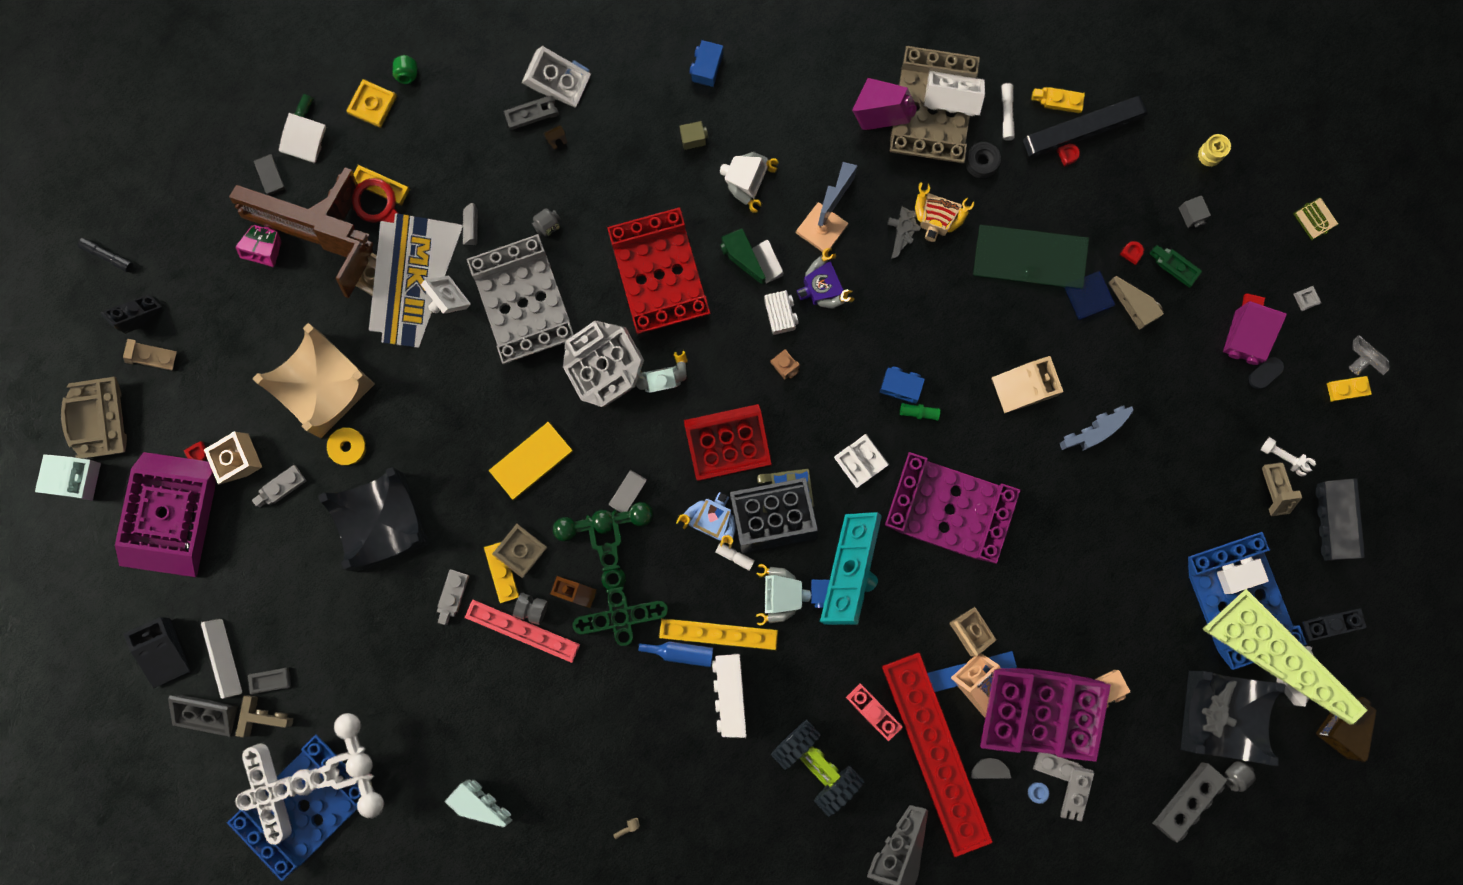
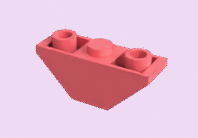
M861 684L846 697L861 715L888 741L902 728Z

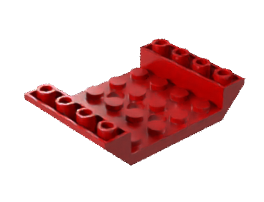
M680 207L607 227L637 334L710 314ZM680 266L683 271L681 274L676 275L672 272L673 268ZM663 271L665 276L663 279L658 280L654 277L655 273ZM645 276L647 281L645 284L640 285L636 282L637 278Z

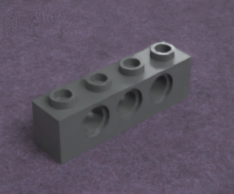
M1202 762L1153 824L1171 840L1176 842L1183 840L1188 834L1187 830L1189 827L1199 821L1201 812L1211 806L1214 796L1224 790V784L1227 779L1211 765ZM1203 783H1206L1207 790L1204 793H1202L1200 789L1201 785ZM1193 798L1195 804L1192 808H1189L1188 801ZM1181 813L1182 821L1177 824L1175 818Z

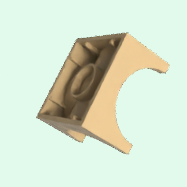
M308 323L303 328L305 332L304 339L296 352L275 370L265 374L257 373L252 379L287 407L303 424L302 427L307 432L322 438L368 392L374 383L321 332Z

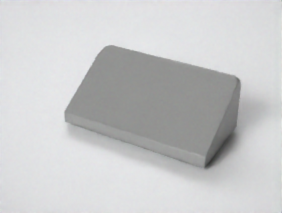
M470 203L463 210V244L477 245L478 209L474 203Z
M768 240L752 248L766 277V283L783 276V270Z

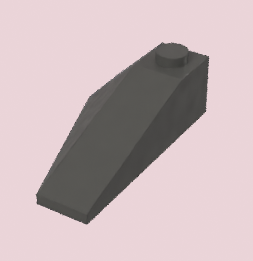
M912 805L908 807L897 823V829L891 838L888 836L885 841L887 843L880 853L877 852L867 875L868 878L883 885H915L921 861L928 815L927 809Z

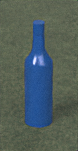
M666 642L658 646L640 643L638 650L657 654L666 661L711 667L713 648L675 642Z

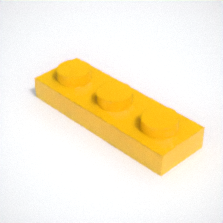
M360 165L357 166L354 172L357 184L371 178L384 180L393 189L396 204L402 205L410 190L407 186ZM371 186L365 189L387 199V194L381 187Z
M500 543L484 547L499 601L504 603L517 599L519 593L512 570L492 555L500 545Z

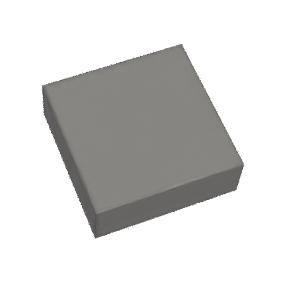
M1314 286L1294 294L1301 311L1321 303Z

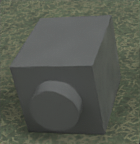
M1202 195L1184 202L1179 207L1187 228L1195 226V228L1206 224V220L1211 216Z

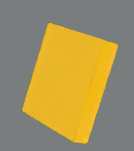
M362 80L346 112L381 128L397 95L366 80Z

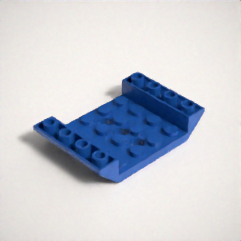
M1263 532L1188 557L1189 578L1207 624L1220 613L1218 609L1220 602L1228 605L1242 592L1224 594L1217 572L1223 570L1222 566L1231 563L1238 565L1241 564L1240 560L1252 557L1253 560L1261 559L1269 582L1248 588L1247 590L1254 597L1255 591L1257 589L1261 590L1263 598L1258 601L1303 646L1307 645L1300 625L1293 626L1267 561L1264 552L1270 549ZM1212 636L1217 651L1231 670L1254 663Z
M316 734L301 749L302 752L277 776V780L291 777L299 770L306 769L311 771L316 768L318 769L325 766L327 760L337 755ZM340 761L336 767L340 771L339 776H342L344 779L352 778L346 771V765ZM320 773L321 779L324 780L323 774ZM302 779L303 785L306 786L305 780ZM358 783L340 789L326 786L316 788L308 795L296 794L293 797H286L283 800L292 832L288 838L277 844H271L267 841L257 807L249 810H239L227 823L270 870L283 881L299 868L358 809L357 803L361 793ZM265 790L266 795L269 797L268 791ZM302 800H307L310 804L307 811L302 810L300 807ZM316 814H320L323 817L321 825H316L314 822Z

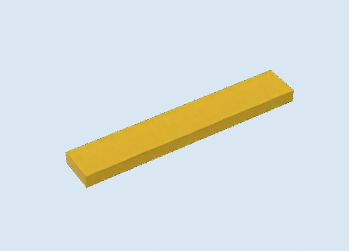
M661 619L659 638L776 650L778 630Z

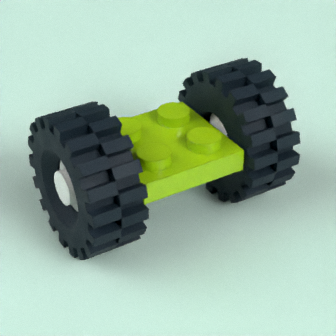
M806 720L789 734L771 755L785 770L800 759L825 785L814 802L827 816H831L853 797L858 789L861 788L864 780L851 766L846 767L840 774L837 773L838 769L823 758L824 754L818 748L814 749L812 746L821 734Z

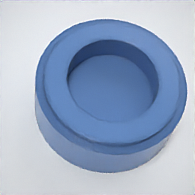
M1036 782L1030 785L1028 796L1036 803H1044L1049 797V790L1046 785Z

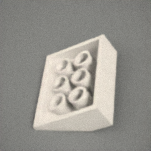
M739 654L716 656V660L712 661L713 672H717V680H714V691L719 693V700H715L716 712H720L721 720H717L718 732H722V737H746Z

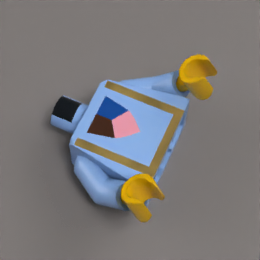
M719 492L714 502L709 499L699 501L679 516L676 524L679 521L684 522L683 529L687 528L689 524V526L720 540L721 547L723 543H728L729 549L732 548L736 525L735 517L731 514V510L725 507L729 499L727 495Z

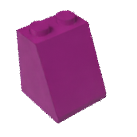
M867 78L852 111L861 128L869 130L908 124L911 118L915 116L917 107L907 87Z
M1251 301L1247 302L1235 311L1223 352L1229 354L1228 356L1231 358L1247 360V363L1251 365L1265 362L1286 318V313Z

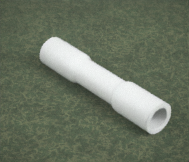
M1008 83L1002 85L1003 139L1013 140V84Z

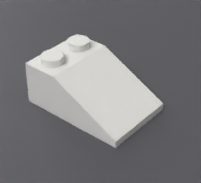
M542 46L536 50L522 83L537 92L553 96L554 99L576 107L591 74ZM568 69H571V71L569 72L571 73V75L565 74Z

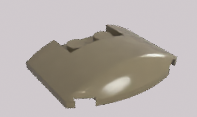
M108 377L69 383L67 388H70L66 398L63 397L61 421L68 446L72 447L78 454L76 458L84 459L124 453L126 451L127 434L124 433L120 400L122 394L117 378Z

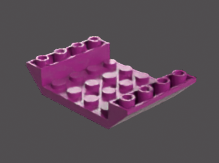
M909 452L885 526L901 534L950 551L997 564L1020 489L1005 484L996 485L927 461L928 458ZM953 486L960 488V496L955 497L951 494ZM947 504L954 506V514L949 515L945 512ZM945 522L949 525L947 533H942L939 530L940 523Z

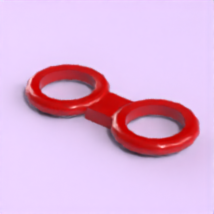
M377 178L366 179L359 183L352 195V205L357 216L371 223L381 221L394 223L395 213H399L394 209L396 198L391 186L384 180ZM371 186L381 187L387 194L386 208L376 215L367 214L362 209L360 203L361 194Z

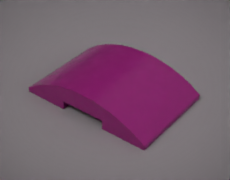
M1023 668L994 669L980 747L1019 753L1022 750L1056 754L1061 758L1096 762L1111 684L1081 676Z

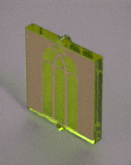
M1321 197L1310 204L1306 203L1303 208L1293 213L1311 240L1322 234H1327L1328 230L1338 225V222Z

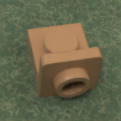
M786 349L770 361L784 379L788 377L791 379L799 372L800 364L791 357Z

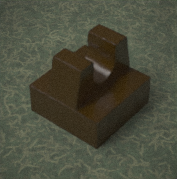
M560 125L544 133L553 149L557 148L555 144L557 139H561L563 144L567 143L565 132Z

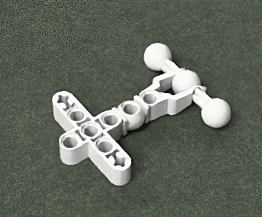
M347 713L338 717L334 724V731L337 736L345 739L348 752L327 760L326 765L318 769L316 768L311 771L306 769L299 770L291 777L277 780L270 752L266 745L257 744L243 752V761L251 788L238 794L236 805L240 810H249L257 807L264 834L269 843L277 844L288 838L292 832L283 799L296 794L308 795L316 788L332 786L334 789H340L358 783L361 793L357 803L359 813L366 818H374L382 812L384 800L381 795L373 792L370 779L373 777L370 774L372 760L363 753L365 748L360 747L357 738L361 728V723L357 716ZM348 759L346 771L352 777L349 779L339 776L340 771L336 768L340 761ZM320 773L323 774L324 780L321 779ZM302 779L305 780L306 786L303 785ZM265 790L268 791L269 797L266 795Z

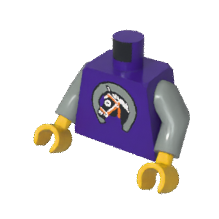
M832 248L824 249L822 255L811 264L805 273L804 284L806 287L797 290L800 300L810 297L814 305L826 308H835L844 304L845 301H854L853 297L847 298L848 294L852 293V291L843 290L831 261L828 262L829 259L836 257V254L828 256V252Z

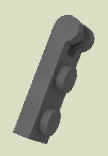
M547 96L505 110L504 113L510 130L549 117L558 116L559 111L554 105V97ZM547 106L548 109L543 111L542 107Z

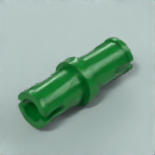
M902 403L900 415L917 417L920 420L926 418L938 421L940 408L924 407L923 404L916 406Z

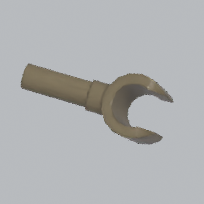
M638 818L628 820V827L615 833V839L628 832L636 831L640 827Z

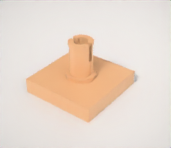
M818 202L797 229L796 234L823 252L824 249L831 248L848 226V223L832 212L823 226H819L818 221L823 205Z

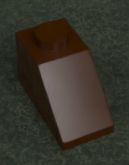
M557 576L550 594L591 608L597 590Z

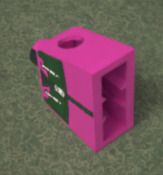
M256 225L251 226L236 245L240 258L274 267L281 246V239L278 232L275 231L276 229L264 226V228Z

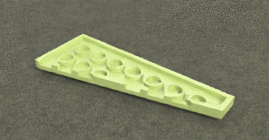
M1247 589L1242 591L1203 628L1216 639L1350 725L1354 724L1367 711Z

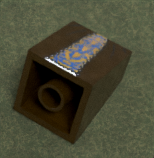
M1355 697L1367 711L1354 724L1350 725L1330 712L1315 734L1347 759L1366 762L1369 755L1376 710L1370 706L1371 702L1364 697Z

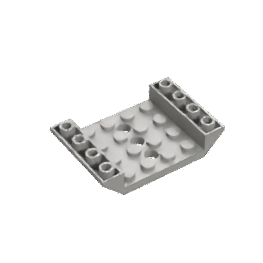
M538 234L467 259L498 345L496 347L502 364L563 344L574 335ZM539 293H545L546 299L540 302L536 300V296ZM521 299L528 300V305L524 308L518 305ZM504 305H509L511 308L507 314L501 313V308Z

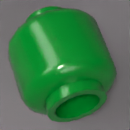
M407 55L395 58L393 61V77L402 84L413 82L417 77V62Z

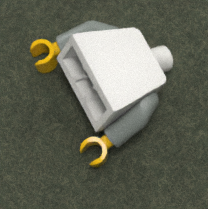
M751 152L742 156H735L731 165L723 164L720 168V174L725 176V181L728 183L731 193L745 205L749 204L750 210L756 213L757 210L753 208L752 204H757L761 207V202L759 200H751V197L755 198L766 170L772 173L777 170L771 164L778 165V160L775 158L768 160L763 155Z

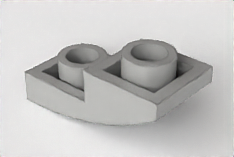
M630 470L608 505L619 512L628 511L645 484L646 479Z

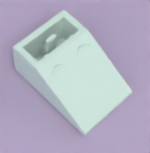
M43 455L35 492L93 501L101 463L73 457Z
M469 779L461 783L445 801L458 815L502 827H505L512 821L510 818L511 814L504 807L499 808L495 804L496 800L493 796L482 792L481 785L475 780L471 781Z

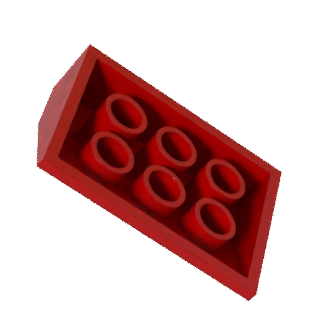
M759 404L684 420L696 480L771 465Z

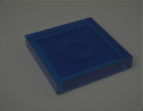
M1100 271L1064 286L1079 320L1115 306Z

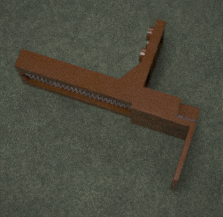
M344 168L342 173L338 175L334 187L329 190L328 197L309 209L239 185L235 186L229 198L232 203L236 204L235 208L238 209L241 218L320 244L326 251L347 257L336 276V281L344 296L350 297L369 263L367 257L371 256L374 245L373 242L367 241L370 236L369 234L355 230L353 224L344 221L352 207L353 191L358 185L351 169Z

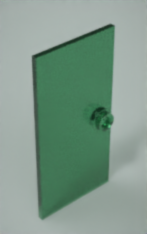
M979 225L973 276L1083 289L1089 238Z

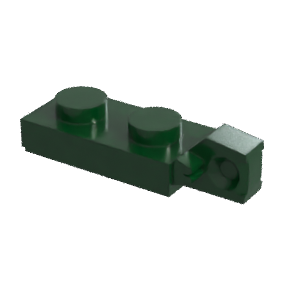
M1156 245L1150 252V255L1157 259L1156 263L1189 288L1202 273L1199 268L1173 249L1169 250L1166 248L1164 250Z

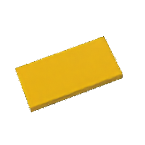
M547 422L493 466L489 472L512 500H515L573 451L551 424Z

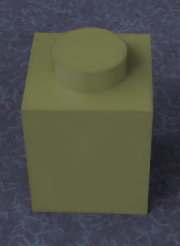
M701 121L680 126L684 150L706 145L705 139L708 138L707 128L702 127Z

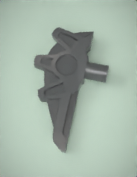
M903 206L901 207L900 218H889L888 225L896 227L897 230L891 259L897 258L905 245L913 242V233L919 232L921 226L916 224V211H910Z
M1236 681L1228 682L1225 689L1218 696H1212L1213 703L1209 709L1203 708L1202 713L1207 716V724L1203 725V730L1211 731L1218 738L1222 736L1224 725L1227 724L1232 727L1236 725V719L1229 717L1228 706L1237 683Z

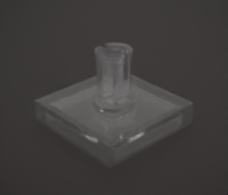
M1359 335L1353 340V350L1360 357L1349 366L1352 372L1355 371L1354 373L1359 375L1369 364L1383 375L1389 370V360Z

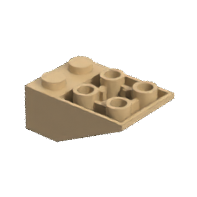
M1050 356L992 377L1004 413L1057 397L1063 393Z

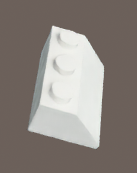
M929 71L924 106L932 110H937L938 108L945 109L950 113L962 112L968 116L980 115L985 96L984 80Z

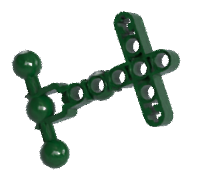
M635 503L629 511L617 513L615 509L612 513L607 510H599L592 517L587 515L585 520L575 522L568 517H562L554 523L553 534L557 540L562 542L572 540L576 533L589 531L591 546L594 550L598 551L601 564L604 566L602 568L604 572L601 582L607 589L606 592L609 593L608 604L610 611L576 618L573 622V629L576 633L588 634L613 628L616 642L621 646H627L634 640L632 624L662 619L668 614V606L662 601L629 607L627 596L623 592L625 590L626 576L624 571L620 569L621 566L618 565V547L622 545L619 524L632 522L636 526L648 525L652 521L653 510L647 503ZM614 528L616 541L612 544L605 543L602 546H598L596 532L607 534ZM608 555H614L615 562L613 565L606 564L605 558ZM611 574H617L619 577V581L614 585L609 583V576ZM615 593L622 595V601L619 604H615L612 600ZM658 604L665 608V611L661 613L662 615L659 616L658 613H651L652 618H649L647 606H650V610L656 609ZM638 608L645 610V617L641 620L635 616V611ZM619 612H623L626 615L624 623H618L616 620V615ZM600 616H604L607 620L604 627L597 625V619ZM592 617V624L594 627L593 630L592 626L584 627V631L582 630V628H578V624H581V620H583L584 623L591 622L590 618ZM623 631L628 632L630 635V639L626 643L622 642L619 638L620 633Z

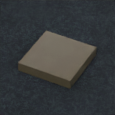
M516 524L492 555L523 578L547 547L520 525Z

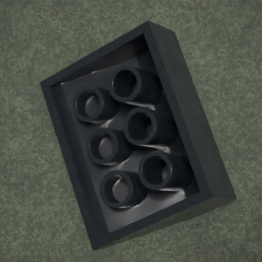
M806 478L730 492L742 554L818 539V529ZM763 505L767 513L763 512Z

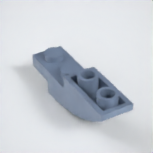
M1121 406L1114 409L1113 414L1108 415L1106 412L1096 416L1097 420L1092 422L1093 427L1090 426L1081 430L1082 434L1077 436L1075 433L1065 436L1064 441L1059 443L1062 450L1080 444L1084 451L1105 440L1116 432L1129 418L1133 411L1132 406L1129 408Z

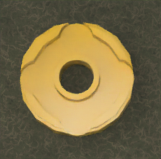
M352 428L338 429L330 435L327 441L328 455L335 463L342 466L356 464L363 458L366 452L365 439L360 432ZM345 442H350L351 449L344 452L342 445Z

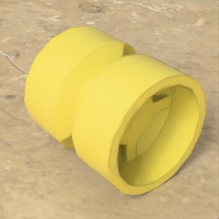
M1221 134L1211 136L1198 151L1201 163L1210 167L1220 163L1231 150L1230 140Z

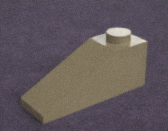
M1116 276L1109 282V285L1139 330L1164 314L1160 303Z

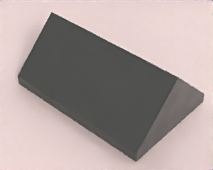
M185 695L169 696L168 701L173 726L230 737L238 706Z

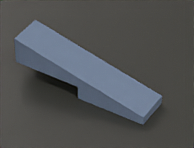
M843 162L836 187L828 186L818 221L819 226H823L854 180L857 165Z

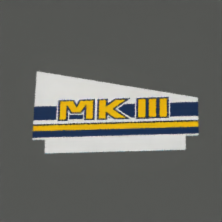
M395 213L394 223L380 222L369 330L382 332V343L419 347L431 315L428 306L433 301L421 284L426 279L445 276L463 225Z

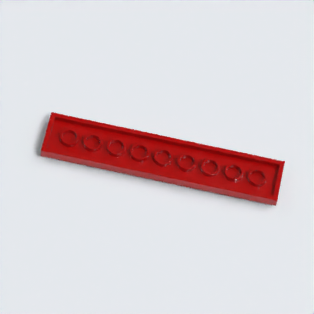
M920 653L912 654L882 666L953 855L957 857L992 843Z

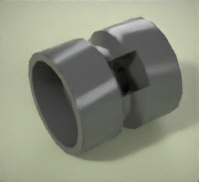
M521 592L517 599L513 616L522 620L528 618L529 622L540 625L545 616L548 601L540 598L533 600L531 595Z

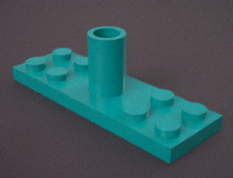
M878 512L845 514L820 622L823 624H858L865 592L872 591L878 583L877 576L870 571L882 517Z

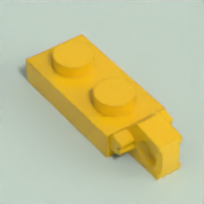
M1044 87L1043 89H1034L1031 100L1040 101L1041 105H1044L1045 108L1081 113L1085 93Z

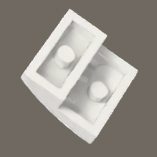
M289 113L282 133L279 151L316 163L322 147L320 143L326 126Z
M867 434L834 457L856 488L889 465Z

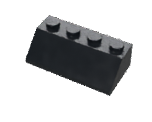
M1357 479L1326 481L1317 484L1316 496L1319 500L1317 513L1321 522L1319 534L1322 537L1321 554L1324 556V561L1364 558Z

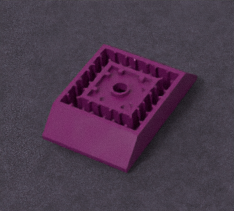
M143 452L131 468L116 537L115 549L119 566L197 577L216 486V478L208 461ZM165 507L167 509V515L161 518L159 516V510ZM192 513H195L194 522H190ZM190 524H194L193 530H189ZM188 532H193L191 541L187 540ZM187 542L190 543L189 552L185 549V543Z

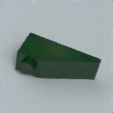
M741 228L723 236L722 244H720L723 254H727L731 261L759 283L764 284L766 277L743 229Z

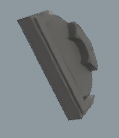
M985 758L975 765L971 771L970 778H1011L1010 770L1000 760Z

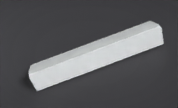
M217 619L202 622L201 626L220 697L223 699L241 694L242 689L223 620Z

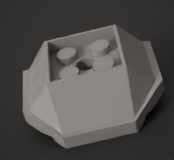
M593 321L565 341L566 350L563 368L582 401L606 407L636 386L644 359L626 327ZM604 360L607 362L606 368L603 366Z

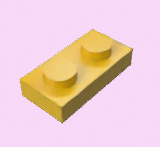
M1367 376L1327 383L1331 402L1372 395Z

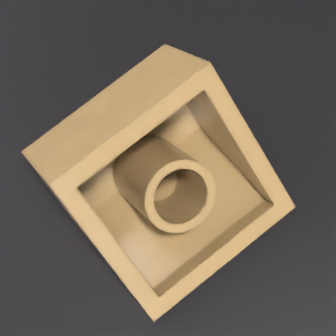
M233 432L204 449L218 484L247 477L262 468L250 436L246 433Z

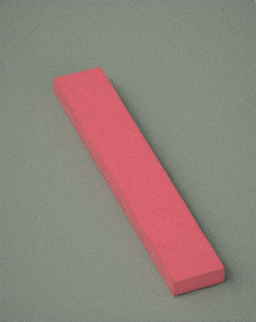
M472 600L465 616L466 619L573 663L580 644L475 600Z

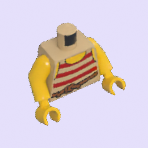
M920 183V194L917 196L915 211L917 220L921 222V228L927 230L925 239L934 242L938 234L945 236L947 232H953L961 226L969 213L968 210L973 208L974 201L968 207L965 204L968 198H965L961 205L928 193L930 191L929 184L927 190H921L922 183Z

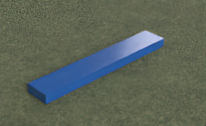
M1012 651L988 657L1001 668H1017ZM967 663L927 673L934 692L958 686L951 677ZM985 665L983 670L987 674L990 669Z

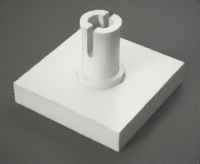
M450 276L426 279L421 284L433 300L428 306L433 313H438L440 310L443 314L467 309L471 305Z

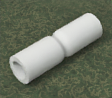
M719 544L715 551L717 554L734 561V563L747 570L751 569L755 561L733 548L729 549V546L725 544L722 547Z

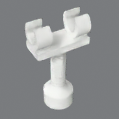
M1270 437L1261 448V451L1267 454L1273 452L1279 455V457L1284 458V460L1286 459V461L1291 462V464L1293 463L1290 470L1296 471L1299 476H1306L1307 474L1304 472L1312 471L1309 464L1305 462H1309L1313 466L1316 465L1313 459L1306 458L1304 454L1296 458L1276 446V441Z

